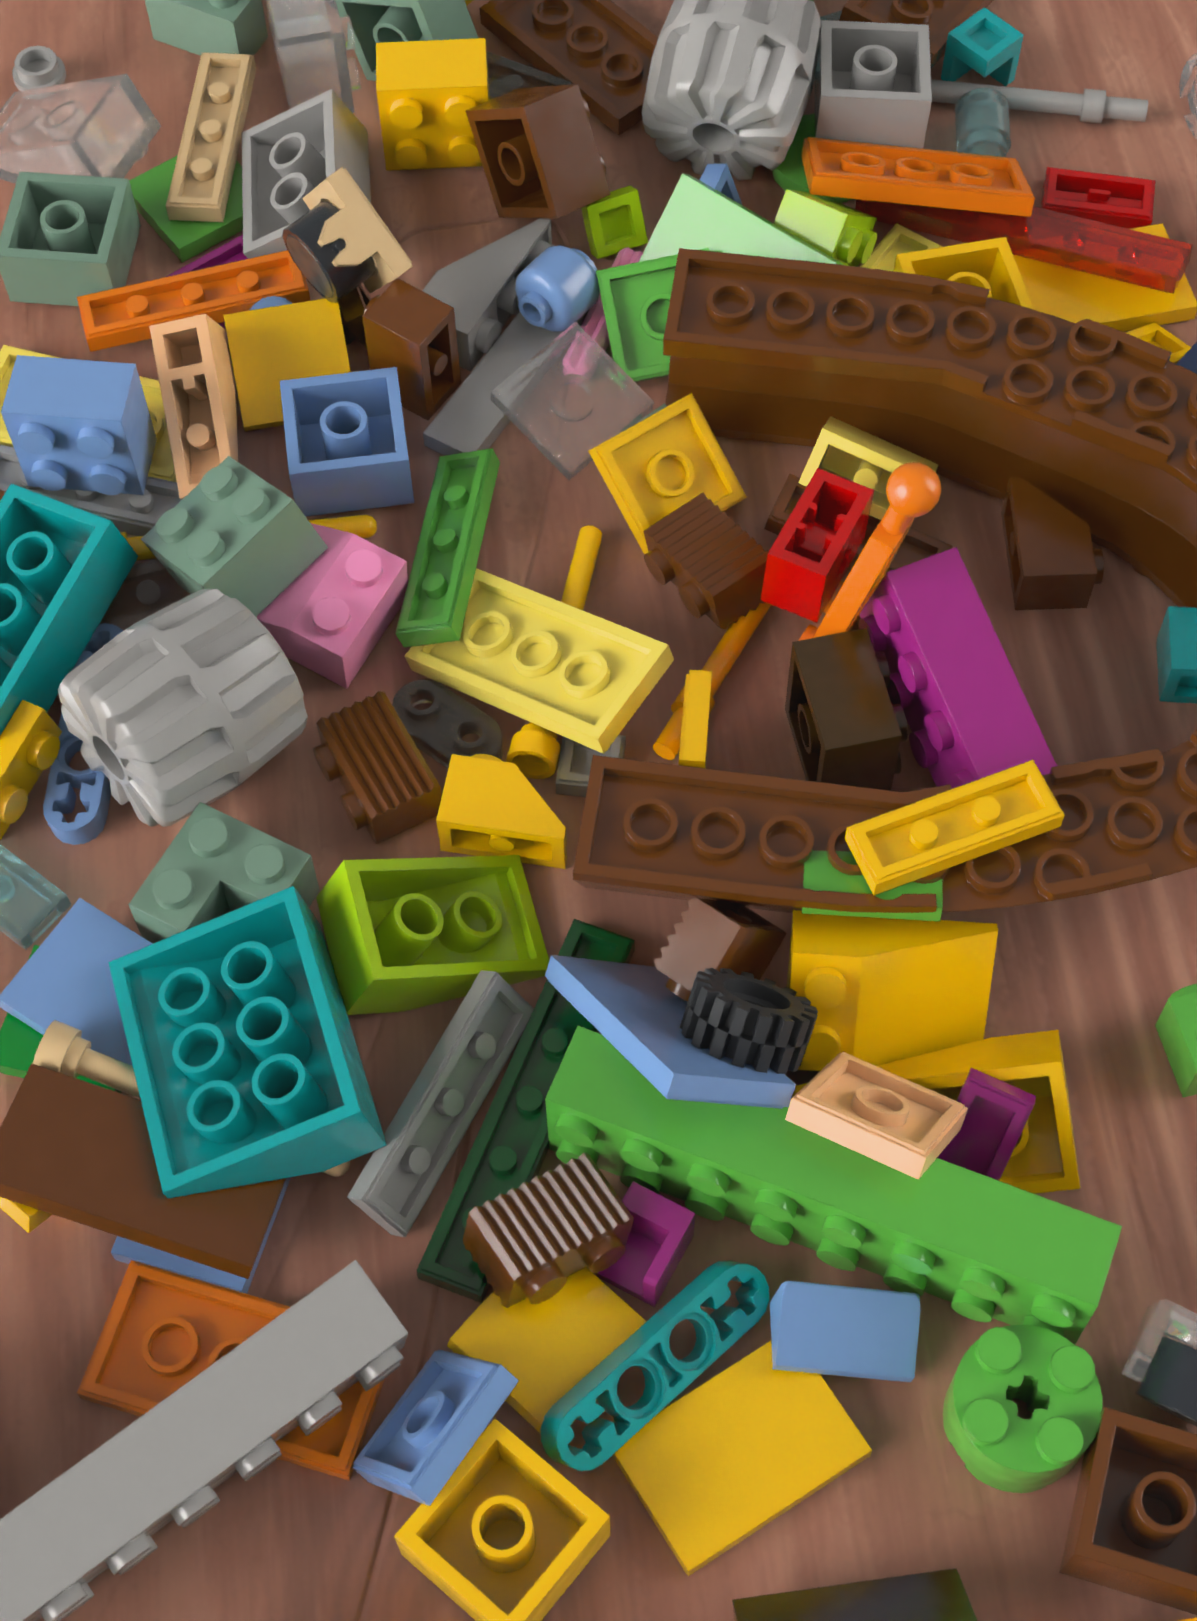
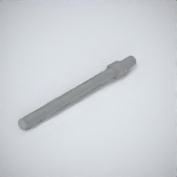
M931 80L932 102L1076 115L1080 116L1081 122L1102 123L1103 118L1145 122L1148 110V100L1106 96V90L1084 88L1083 94Z

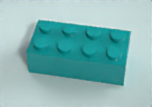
M12 483L0 501V735L22 700L39 706L48 712L58 695V688L61 682L74 668L138 558L136 552L111 520Z

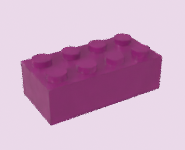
M957 547L886 572L859 614L861 617L859 629L867 628L874 651L882 650L885 653L890 671V687L887 688L891 703L892 705L901 704L912 731L909 735L912 753L922 768L928 767L936 787L951 785V789L1031 760H1034L1042 775L1049 774L1051 767L1057 766Z

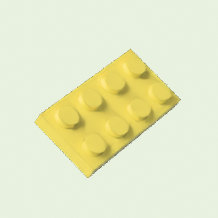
M477 568L460 640L413 646L404 656L411 670L603 754H605L674 661L670 647L666 643Z

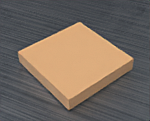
M840 1052L792 1097L785 1120L919 1180L961 1130L968 1108L964 1107L965 1105L845 1052Z

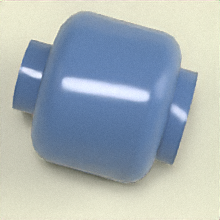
M561 245L548 247L517 276L515 291L522 316L530 324L552 332H561L569 329L598 301L600 289L596 274L598 270L594 262L584 252L575 248Z

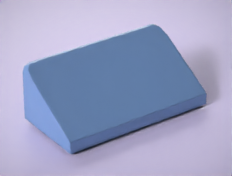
M799 1281L783 1282L770 1301L773 1370L912 1382L915 1377L921 1313L919 1294Z

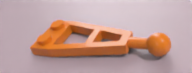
M909 462L899 466L892 472L886 486V495L890 505L885 515L867 541L845 582L841 580L823 612L826 615L820 626L817 628L810 623L798 641L852 630L860 618L859 614L886 574L915 517L929 513L940 499L941 483L938 475L932 468L923 463Z

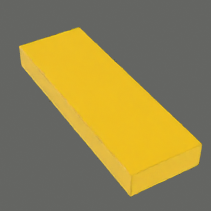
M1034 760L849 826L846 828L845 841L870 890L875 896L1061 827L1065 815Z

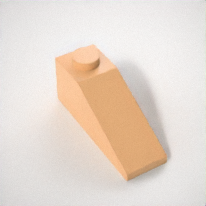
M207 314L149 326L179 498L181 500L201 482L203 476L209 470L218 466L228 456L238 462L236 389L226 330Z

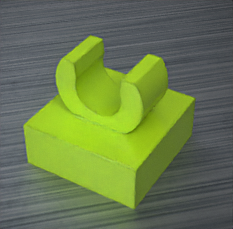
M631 185L610 191V195L581 208L590 252L597 259L619 253L620 250L626 247L631 249L648 243L638 190Z

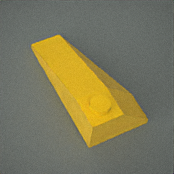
M1059 1029L991 1037L877 1065L879 1068L955 1101L970 1068L1035 1095L1034 1107L999 1181L1033 1194L1080 1189ZM807 1083L796 1085L792 1097Z

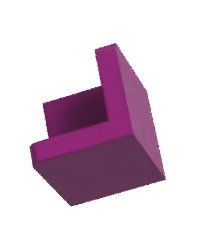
M632 1182L622 1200L634 1218L626 1243V1251L616 1263L596 1273V1276L655 1307L694 1236L695 1213Z

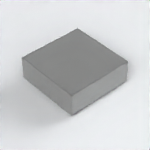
M618 735L605 754L563 737L556 777V794L586 797L593 755L624 759L626 736Z

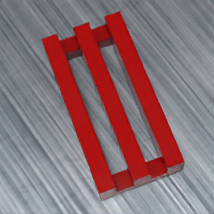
M1047 167L1043 185L1040 221L1113 230L1149 226L1152 224L1156 180Z

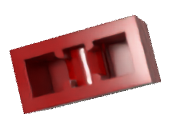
M817 468L768 552L761 601L817 623L865 538L874 490Z

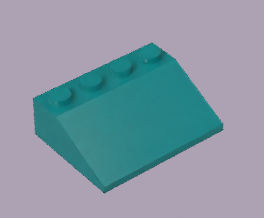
M294 886L108 962L161 1188L167 1198L319 1173L387 1146L320 923Z

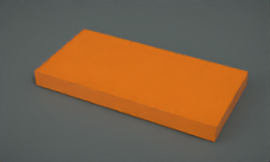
M814 137L804 138L801 159L810 195L1027 217L1032 215L1035 197L1016 158Z
M131 1260L77 1394L81 1399L141 1417L290 1307ZM384 1380L368 1391H365L358 1381L338 1396L343 1403L340 1406L342 1410L320 1428L306 1436L298 1426L282 1439L276 1441L275 1443L282 1454L278 1459L350 1481L354 1470L352 1468L353 1462L360 1453Z

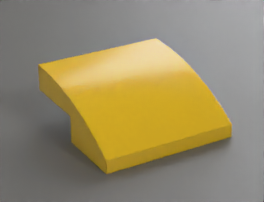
M587 1267L566 1277L567 1282L564 1287L554 1296L539 1304H531L528 1298L506 1308L502 1306L500 1297L495 1295L493 1291L452 1335L447 1345L456 1354L501 1364L516 1377L519 1382L505 1401L540 1434L544 1416L549 1409L647 1322Z

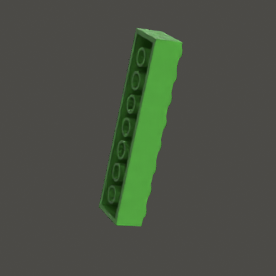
M577 1026L545 1098L549 1149L555 1151L557 1158L565 1164L571 1159H577L583 1153H588L599 1169L620 1176V1181L628 1188L632 1182H635L657 1194L660 1191L684 1200L685 1206L690 1211L703 1218L721 1221L726 1216L749 1225L754 1235L769 1243L786 1246L791 1241L817 1251V1257L821 1261L837 1269L854 1271L856 1267H860L883 1276L884 1283L898 1292L916 1293L919 1296H922L924 1292L951 1302V1308L968 1319L990 1322L994 1318L1009 1325L1039 1326L1062 1335L1074 1345L1098 1307L1122 1226L938 1158L918 1180L785 1120L789 1107L780 1109L666 1099L602 1034Z

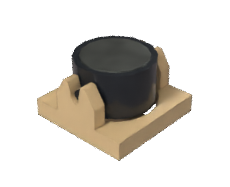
M343 167L323 180L302 198L310 211L283 230V240L294 263L312 287L321 296L333 303H337L362 283L372 293L413 267L411 264L413 262L347 169H343Z

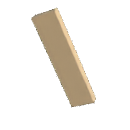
M201 54L166 203L169 220L224 221L256 73L254 55Z

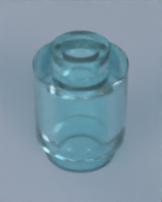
M990 88L974 89L961 96L955 105L957 152L1006 157L1011 147L1009 104L1007 98L1001 92Z

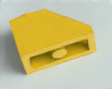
M475 754L471 757L451 755L436 819L441 851L473 856L519 855L521 863L560 869L566 868L568 858L566 827L515 763L503 762L501 759L488 754Z

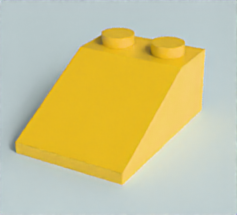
M793 910L786 987L796 991V997L807 998L811 1002L810 1006L816 1007L818 1011L807 1049L798 1070L821 1071L840 1052H845L877 1066L984 1039L998 936L997 924L950 920L924 921L804 914L802 911Z

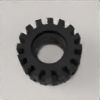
M706 968L704 972L699 971L696 974L680 1029H682L681 1033L685 1038L692 1039L691 1044L698 1049L709 1048V1055L717 1059L725 1056L732 1059L731 1064L744 1068L746 1063L752 1065L755 1071L767 1073L768 1068H770L777 1074H786L787 1069L794 1072L801 1066L818 1011L816 1007L810 1006L811 1002L807 998L796 997V991L789 987H776V982L765 978L764 981L755 979L754 974L744 971L741 972V975H737L732 969L721 968L719 972L714 968Z

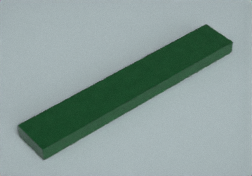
M574 919L558 956L629 964L635 951V940ZM548 979L416 1271L418 1279L479 1303L484 1301L491 1284L487 1283L485 1274L480 1272L478 1263L473 1261L470 1251L465 1249L463 1243L468 1214L475 1206H482L487 1200H494L499 1194H506L511 1188H518L524 1182H530L538 1176L549 1150L545 1103L547 1093L577 1026L599 1033Z

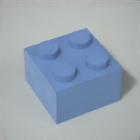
M17 355L1 414L27 485L49 491L70 489L96 491L105 495H118L120 493L143 495L157 438L136 364Z
M397 367L280 381L289 477L294 501L305 517L415 503Z

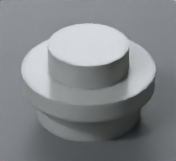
M28 47L22 50L15 58V65L12 71L13 80L16 87L25 94L33 96L48 95L60 88L66 79L63 61L48 47Z

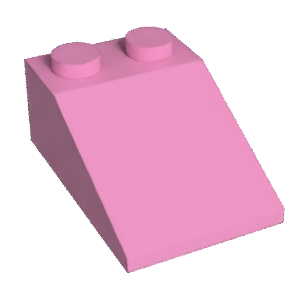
M311 523L328 548L257 616V619L272 634L287 658L347 689L403 605L408 585L407 561L353 533Z

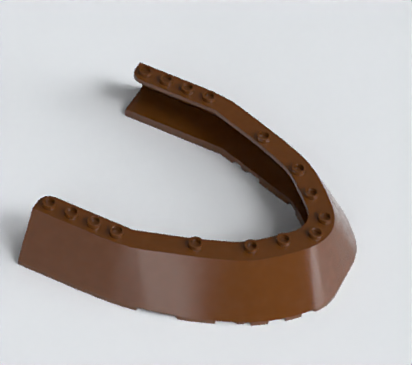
M679 248L663 339V355L670 356L666 406L692 393L714 436L809 447L815 446L822 428L831 416L938 464L936 474L1001 500L1005 498L1009 477H1022L1089 523L1092 542L1109 549L1130 563L1136 572L1148 577L1177 607L1197 608V373L1169 361L1171 352L1090 319L1073 323L1020 305L989 298V289L924 275L839 264ZM1197 729L1192 732L1190 739L1163 753L1159 749L1051 767L1050 773L1042 776L1065 815L1061 827L913 882L929 884L942 879V912H960L1014 907L1095 894L1196 868ZM593 755L573 869V880L585 888L680 900L702 898L723 901L752 909L793 913V910L802 911V907L866 913L936 912V894H902L895 899L884 900L873 894L803 888L804 862L809 859L813 851H827L828 860L835 869L847 875H863L858 865L844 862L836 853V851L851 852L845 841L846 828L951 790V785L909 792H897Z

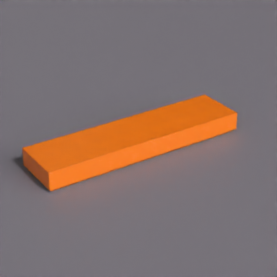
M288 250L77 297L90 352L151 339L149 326L202 314H207L217 323H223V315L250 311L253 304L262 298L270 296L286 298L292 303L311 301L306 278L294 263Z

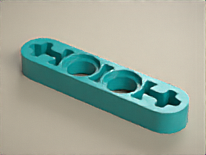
M730 1260L718 1261L706 1268L549 1409L541 1425V1443L545 1453L553 1461L579 1471L593 1470L608 1460L761 1319L769 1303V1286L762 1272L757 1267L747 1263ZM729 1281L741 1282L742 1285L735 1293L736 1299L739 1302L736 1308L723 1305L731 1296L730 1288L727 1285ZM700 1306L715 1310L708 1315ZM688 1319L696 1331V1343L688 1356L677 1360L670 1350L669 1338L675 1325L682 1320ZM631 1366H637L645 1378L644 1392L638 1402L625 1407L618 1398L617 1384L620 1376L626 1369ZM606 1411L614 1417V1420L612 1422L599 1416ZM575 1419L589 1423L581 1432L586 1442L581 1449L568 1445L575 1436L570 1426Z

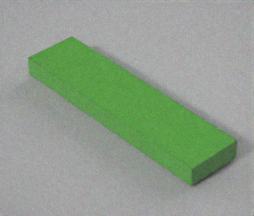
M493 448L439 457L395 633L404 648L460 640L500 461Z

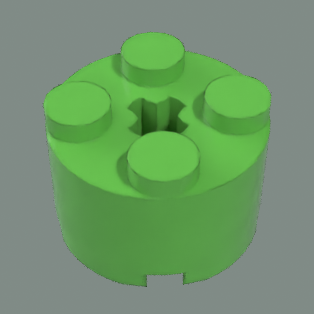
M1020 1324L995 1327L981 1335L961 1359L947 1390L943 1406L944 1431L950 1445L952 1443L957 1454L965 1463L964 1466L984 1484L1011 1493H1031L1045 1488L1047 1485L1060 1480L1068 1474L1092 1443L1097 1434L1103 1408L1102 1392L1095 1373L1093 1359L1083 1348L1074 1345L1062 1335L1039 1326ZM1013 1399H1019L1027 1403V1410L1033 1413L1030 1419H1023L1017 1416L1018 1407L1012 1401Z

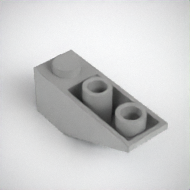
M540 218L438 270L422 290L454 307L460 367L472 371L482 355L487 353L500 337L501 330L512 314L517 315L520 312L515 291L516 279L519 273L548 247L554 246L552 245L551 219Z

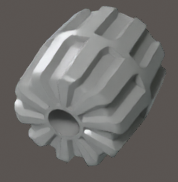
M674 0L652 55L642 108L645 132L652 138H656L655 144L658 151L674 162L685 158L690 160L692 170L698 175L703 174L707 164H727L737 181L751 180L756 167L760 165L774 171L785 160L813 89L821 24L820 14L815 2L809 0Z
M218 589L198 590L134 623L68 673L58 688L64 721L68 731L83 741L80 751L84 760L92 771H102L110 780L111 795L118 803L123 805L130 801L138 819L150 827L159 824L162 827L172 826L191 815L199 802L209 805L240 786L296 739L305 729L308 718L303 700L304 694L298 678L277 641L246 606L236 598L226 596Z

